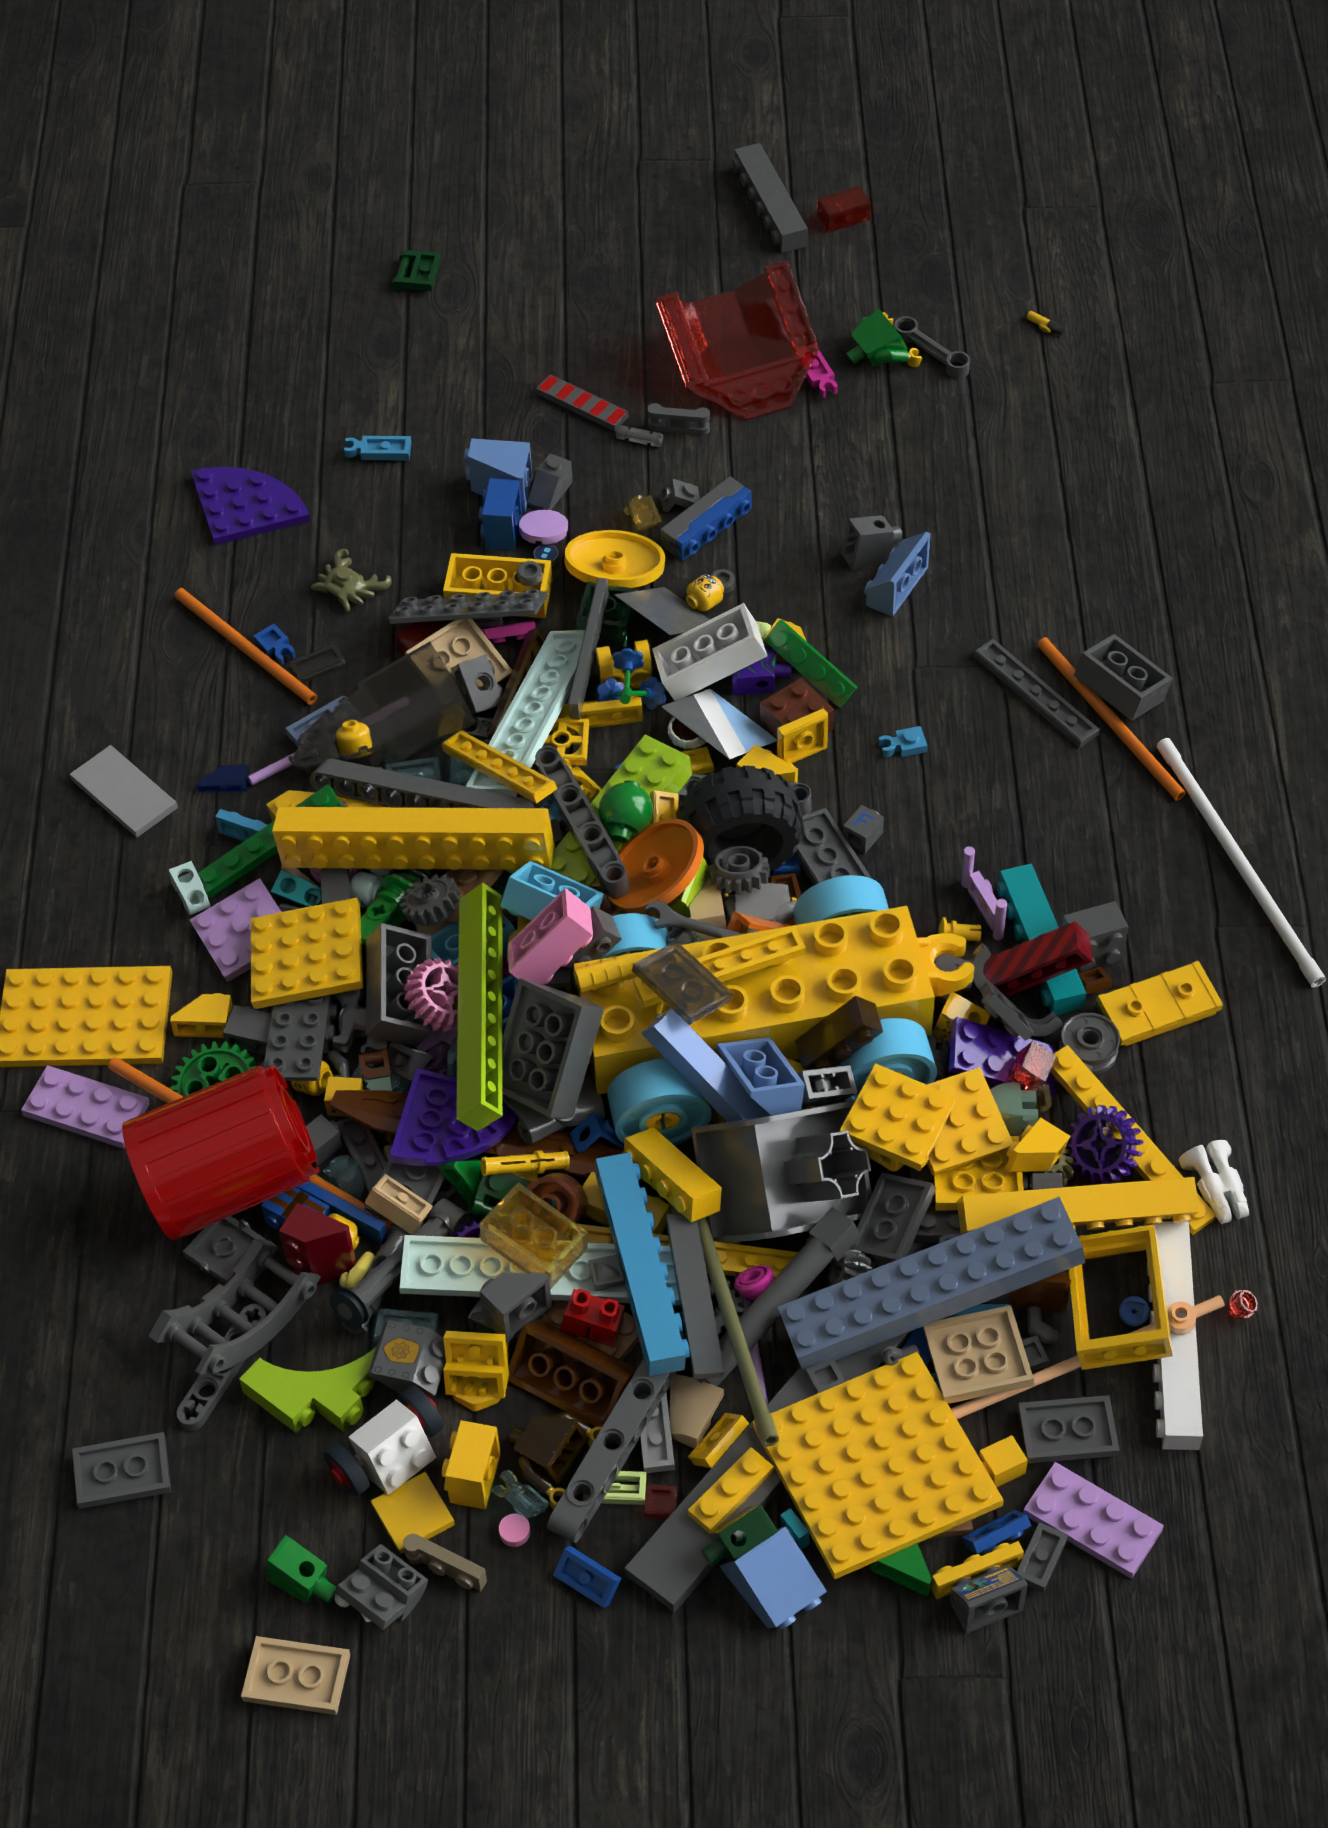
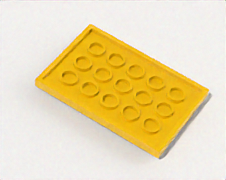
M171 966L6 969L0 1011V1067L108 1065L113 1057H117L129 1065L163 1064L172 981Z

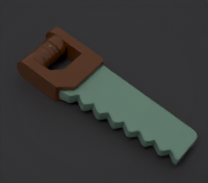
M382 1048V1051L358 1055L362 1080L367 1084V1090L392 1091L390 1081L392 1078L387 1048ZM384 1062V1067L371 1069L365 1066L369 1064Z

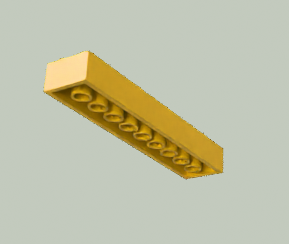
M278 807L272 830L283 868L519 870L526 863L532 861L551 870L555 848L548 808Z

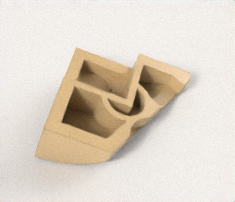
M675 1374L670 1384L671 1438L695 1449L711 1425V1418L724 1396V1389L704 1381L700 1383L691 1377Z

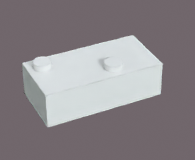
M744 603L652 649L662 684L674 701L680 700L767 657L757 622Z

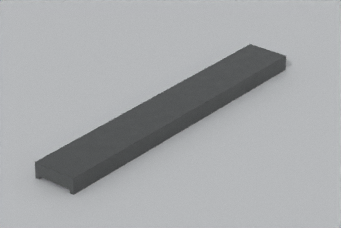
M914 1330L835 1360L844 1379L849 1381L884 1366L885 1364L880 1359L882 1349L886 1346H894L901 1349ZM801 1367L767 1404L769 1413L815 1395ZM753 1422L625 1567V1577L634 1581L667 1606L672 1613L678 1610L718 1563L716 1562L711 1566L702 1555L701 1549L712 1543L713 1540L705 1529L688 1516V1509L750 1447L772 1464L753 1428ZM775 1467L774 1472L721 1525L747 1507L762 1505L765 1508L784 1486ZM732 1534L731 1542L732 1544H734L736 1540L735 1536Z

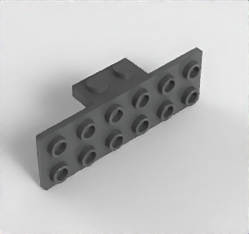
M529 589L523 593H514L512 590H507L500 594L492 595L489 592H481L475 596L455 594L445 598H441L440 595L429 596L426 599L407 597L399 603L388 619L390 624L451 620L453 622L459 619H473L479 628L498 627L504 623L503 617L536 615L548 595L547 591Z
M332 994L273 1005L264 1068L275 1065L285 1081L319 1080L323 1053L330 1052L331 1042H333V1037L336 1036L334 1020L339 1019V1005L334 1003Z

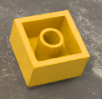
M461 1420L458 1431H453L451 1435L450 1449H452L450 1459L445 1458L442 1467V1477H445L444 1490L448 1491L450 1503L486 1510L501 1456L497 1427Z

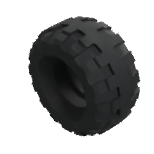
M746 765L740 768L728 767L715 774L710 773L702 778V781L698 784H693L687 790V796L682 798L676 813L677 819L690 823L702 837L704 844L703 857L708 866L711 865V860L715 859L722 850L734 846H747L761 852L762 858H768L770 871L773 869L777 870L786 863L785 860L787 858H791L795 854L804 831L802 812L793 787L781 775H775L774 771L763 767L761 769Z

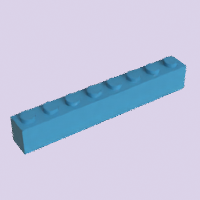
M630 1152L596 1158L595 1175L615 1251L618 1254L624 1285L648 1375L650 1377L685 1370V1358L690 1357L687 1340L681 1339L679 1331H682V1321L680 1314H674L672 1305H675L674 1291L672 1287L667 1288L665 1280H668L667 1266L665 1262H660L658 1256L661 1254V1245L658 1236L653 1237L652 1234L654 1220L652 1213L646 1212L645 1205L648 1204L646 1190L644 1187L640 1188L638 1180H641L638 1163H633Z

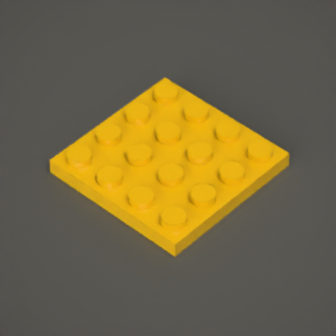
M357 897L251 918V1003L254 1009L363 988L360 903Z

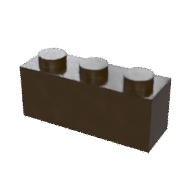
M854 996L796 1039L802 1069L814 1070L836 1067L863 1046L871 1043L874 1038L883 1032L876 1004Z

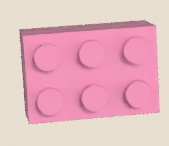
M566 888L560 892L508 943L509 972L517 979L524 978L542 985L548 984L554 973L561 966L565 967L571 961L573 954L580 947H586L592 940L593 929L590 907Z

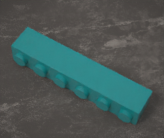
M1027 864L1001 870L1000 881L996 883L997 893L1000 898H1004L1007 901L1006 915L1009 920L1012 919L1014 922V933L1017 941L1025 943L1041 934L1058 929L1059 927L1033 865ZM1076 969L1039 984L1042 1003L1045 1007H1049L1050 1012L1060 1015L1084 1009L1086 991Z

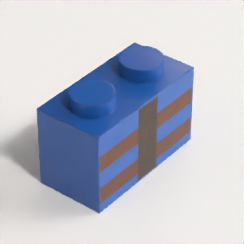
M296 1187L264 1201L261 1205L265 1222L276 1230L282 1227L297 1203L326 1216H329L331 1212L329 1205Z

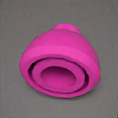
M764 1265L751 1267L743 1271L736 1278L734 1287L743 1298L755 1301L774 1280L773 1270Z

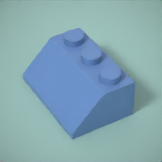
M923 532L903 539L897 548L891 550L887 562L880 565L876 577L873 581L870 580L865 587L866 606L891 617L894 616L928 569L930 533Z
M770 1037L717 1044L716 1049L749 1096L770 1115L801 1110L805 1084Z

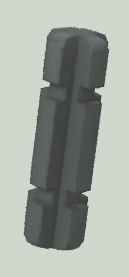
M619 425L616 430V438L626 441V439H629V442L643 445L651 443L650 446L658 448L663 443L662 433L653 432L651 434V431L633 427L628 429L629 427Z

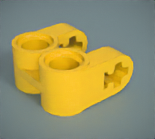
M647 640L634 642V652L638 651L643 654L642 660L644 665L642 668H636L630 674V687L639 688L643 681H647L652 677L651 655ZM609 646L596 648V664L600 683L604 684L607 678H614L616 682L624 684L625 674L623 669L614 667V660Z

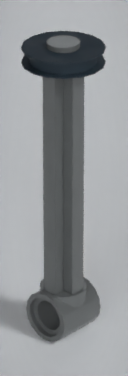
M442 1198L431 1210L429 1221L413 1235L452 1237L453 1231L461 1232L460 1227L462 1224L467 1226L470 1216L446 1198ZM404 1243L352 1290L339 1287L334 1293L330 1294V1306L338 1319L345 1325L355 1329L361 1328L369 1319L367 1307L401 1278Z

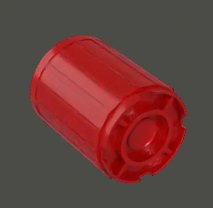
M275 1065L266 1068L257 1066L123 1122L122 1134L133 1172L153 1216L170 1240L180 1239L310 1181V1176L319 1173V1167L314 1168L311 1165L318 1161L303 1117L295 1100L292 1101L286 1091L288 1085Z

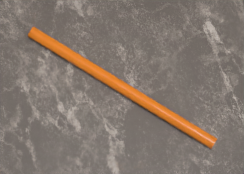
M1047 637L1042 638L1037 643L1038 648L1175 801L1182 799L1186 794L1183 788L1103 699L1074 677L1076 669Z

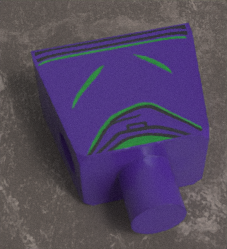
M764 646L767 657L733 673L732 694L772 693L775 689L776 678L791 679L792 665L790 663H777V652L772 647Z

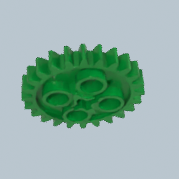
M215 1041L212 1043L211 1049H207L202 1044V1052L197 1053L192 1049L193 1057L191 1059L182 1057L185 1066L175 1067L180 1075L171 1076L173 1083L176 1085L171 1086L170 1089L185 1097L199 1089H204L255 1068L257 1063L253 1057H250L246 1049L241 1051L237 1044L231 1049L226 1041L221 1048L218 1047ZM210 1066H216L211 1072H206Z

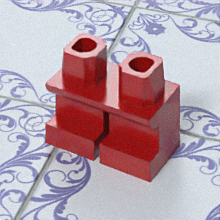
M573 1289L560 1330L586 1338L590 1328L589 1340L614 1348L624 1322V1317L622 1316L625 1306L609 1298L603 1299L591 1295L590 1292L582 1289Z

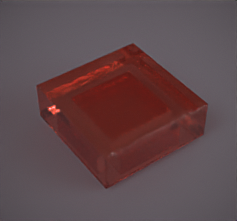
M647 1484L644 1517L668 1519L676 1510L677 1486Z

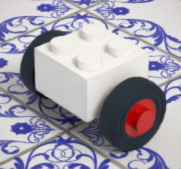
M411 1385L399 1394V1401L396 1399L348 1437L356 1452L355 1456L339 1443L332 1445L324 1452V1457L332 1477L352 1495L358 1496L367 1490L370 1486L368 1478L389 1495L436 1458L427 1437L432 1438L442 1431L444 1423L433 1400L416 1386Z

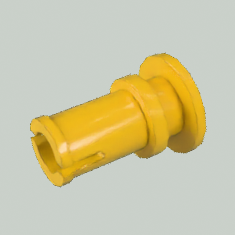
M942 917L938 934L952 933L964 937L966 941L980 942L981 931L979 930H981V925L957 924V921L947 923L946 917Z

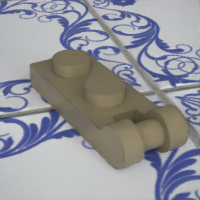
M409 1534L404 1538L403 1546L409 1563L418 1564L422 1562L428 1565V1568L435 1574L440 1576L446 1574L454 1578L457 1584L465 1589L470 1590L474 1588L481 1592L487 1583L485 1568L417 1534Z

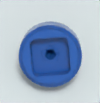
M1137 1296L1126 1298L1119 1308L1120 1319L1130 1327L1143 1325L1149 1317L1147 1302Z

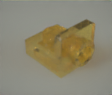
M638 495L629 500L625 512L626 515H631L637 532L661 524L662 520L651 495L646 497Z

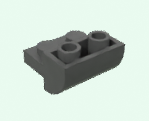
M380 1544L360 1560L359 1568L337 1586L336 1594L384 1630L397 1618L403 1621L421 1599L428 1579Z

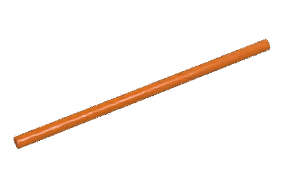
M113 1057L108 1064L109 1070L167 1104L183 1097L117 1057ZM316 1174L310 1176V1182L385 1222L387 1234L390 1233L389 1228L394 1224L364 1210L365 1203Z

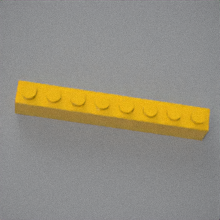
M1195 1177L963 1195L957 1200L961 1235L1057 1197H1060L1074 1229L1075 1227L1086 1226L1087 1230H1100L1105 1228L1104 1224H1115L1116 1228H1126L1133 1226V1222L1144 1221L1145 1226L1162 1224V1220L1173 1219V1223H1185L1191 1221V1217L1200 1212Z

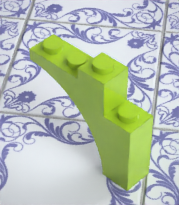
M376 1347L356 1361L324 1371L304 1372L288 1370L274 1366L259 1358L239 1378L242 1391L295 1433L302 1426L309 1425L314 1419L316 1412L344 1432L349 1425L356 1424L361 1418L364 1411L361 1396L365 1397L368 1395L377 1381L368 1375Z

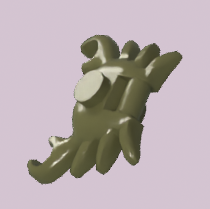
M344 548L334 554L335 568L331 569V565L327 564L325 566L327 576L321 573L318 574L320 582L311 585V589L332 593L338 597L339 602L348 612L350 611L348 601L363 605L364 602L360 597L373 598L375 593L369 590H386L390 587L392 581L391 576L387 575L385 581L378 582L376 574L368 581H364L362 575L348 568L352 564V560L349 557L341 559L342 556L349 554V551Z

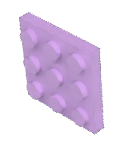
M259 878L190 919V922L226 981L229 982L251 969V918L281 911Z

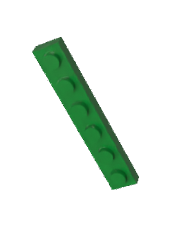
M327 784L295 807H342L334 790ZM275 821L198 872L206 895L210 898L278 852L272 832Z

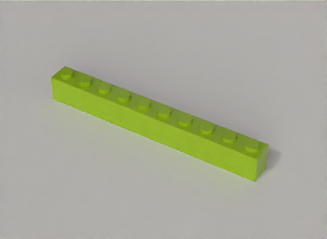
M481 883L459 899L456 1119L476 1131L483 1129L502 1117V907L500 906L502 895L484 883Z

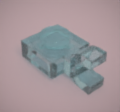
M510 1470L501 1473L500 1478L505 1481L506 1488L501 1484L494 1486L492 1492L496 1496L506 1497V1500L514 1506L515 1511L526 1518L543 1514L550 1503L529 1484L522 1485L519 1483L516 1476Z

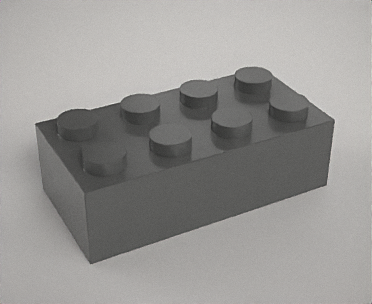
M380 923L367 937V1036L418 1047L432 1033V1025L423 1026L424 1020L421 1018L414 1019L416 1012L408 1010L411 1002L404 1000L407 993L404 988L408 975L418 964L420 965L424 961L431 959V935ZM426 980L425 987H429L431 982Z

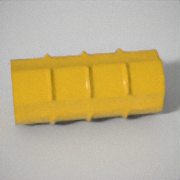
M630 953L614 956L606 960L601 959L599 962L587 963L585 966L573 969L580 993L591 990L595 991L601 987H609L612 984L623 983L626 980L636 978V970Z

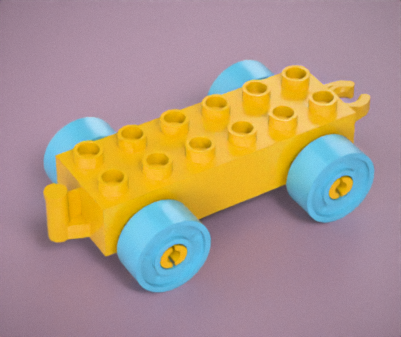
M849 875L822 881L804 892L796 901L793 908V917L796 925L793 926H795L806 948L805 955L645 1008L636 992L633 979L584 993L579 992L575 981L576 996L604 1007L588 1064H591L597 1094L607 1093L617 1138L624 1144L626 1137L654 1127L676 1146L692 1139L691 1128L708 1125L711 1120L710 1104L641 1034L659 1014L662 1013L664 1015L670 1008H673L724 1062L725 1060L716 1049L717 1044L770 1037L785 1058L796 1060L800 1059L795 1040L854 996H858L876 1004L883 1032L874 1038L871 1043L863 1046L852 1054L850 1058L836 1066L850 1065L857 1094L846 1099V1101L857 1099L875 1063L926 1085L933 1083L937 1076V1068L927 1036L932 1035L934 999L937 996H944L964 989L974 978V965L972 963L964 962L956 970L945 972L937 968L934 961L942 954H951L958 958L963 957L966 950V939L952 933L917 938L907 906L889 909L884 890L878 882L864 876ZM639 913L620 914L612 916L622 940L601 959L606 960L614 956L630 953L636 970V978L793 926L669 947L666 943L667 928H655L654 923L659 919ZM601 959L575 963L574 968L585 966L587 963L599 962Z

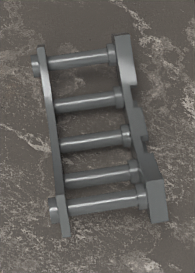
M254 1239L245 1255L232 1270L233 1274H235L234 1277L225 1286L219 1283L201 1298V1304L193 1308L187 1305L178 1309L163 1310L149 1337L157 1343L177 1341L202 1359L195 1370L198 1374H211L226 1370L249 1358L272 1340L294 1317L306 1299L313 1296L320 1276L307 1272H301L298 1276L274 1259V1254L278 1249L277 1245L271 1241ZM266 1268L292 1286L279 1304L254 1287V1282ZM242 1296H248L269 1311L270 1314L258 1325L254 1326L232 1310L231 1307ZM218 1318H224L245 1334L232 1341H227L208 1327V1325ZM199 1334L212 1345L206 1348L190 1335Z

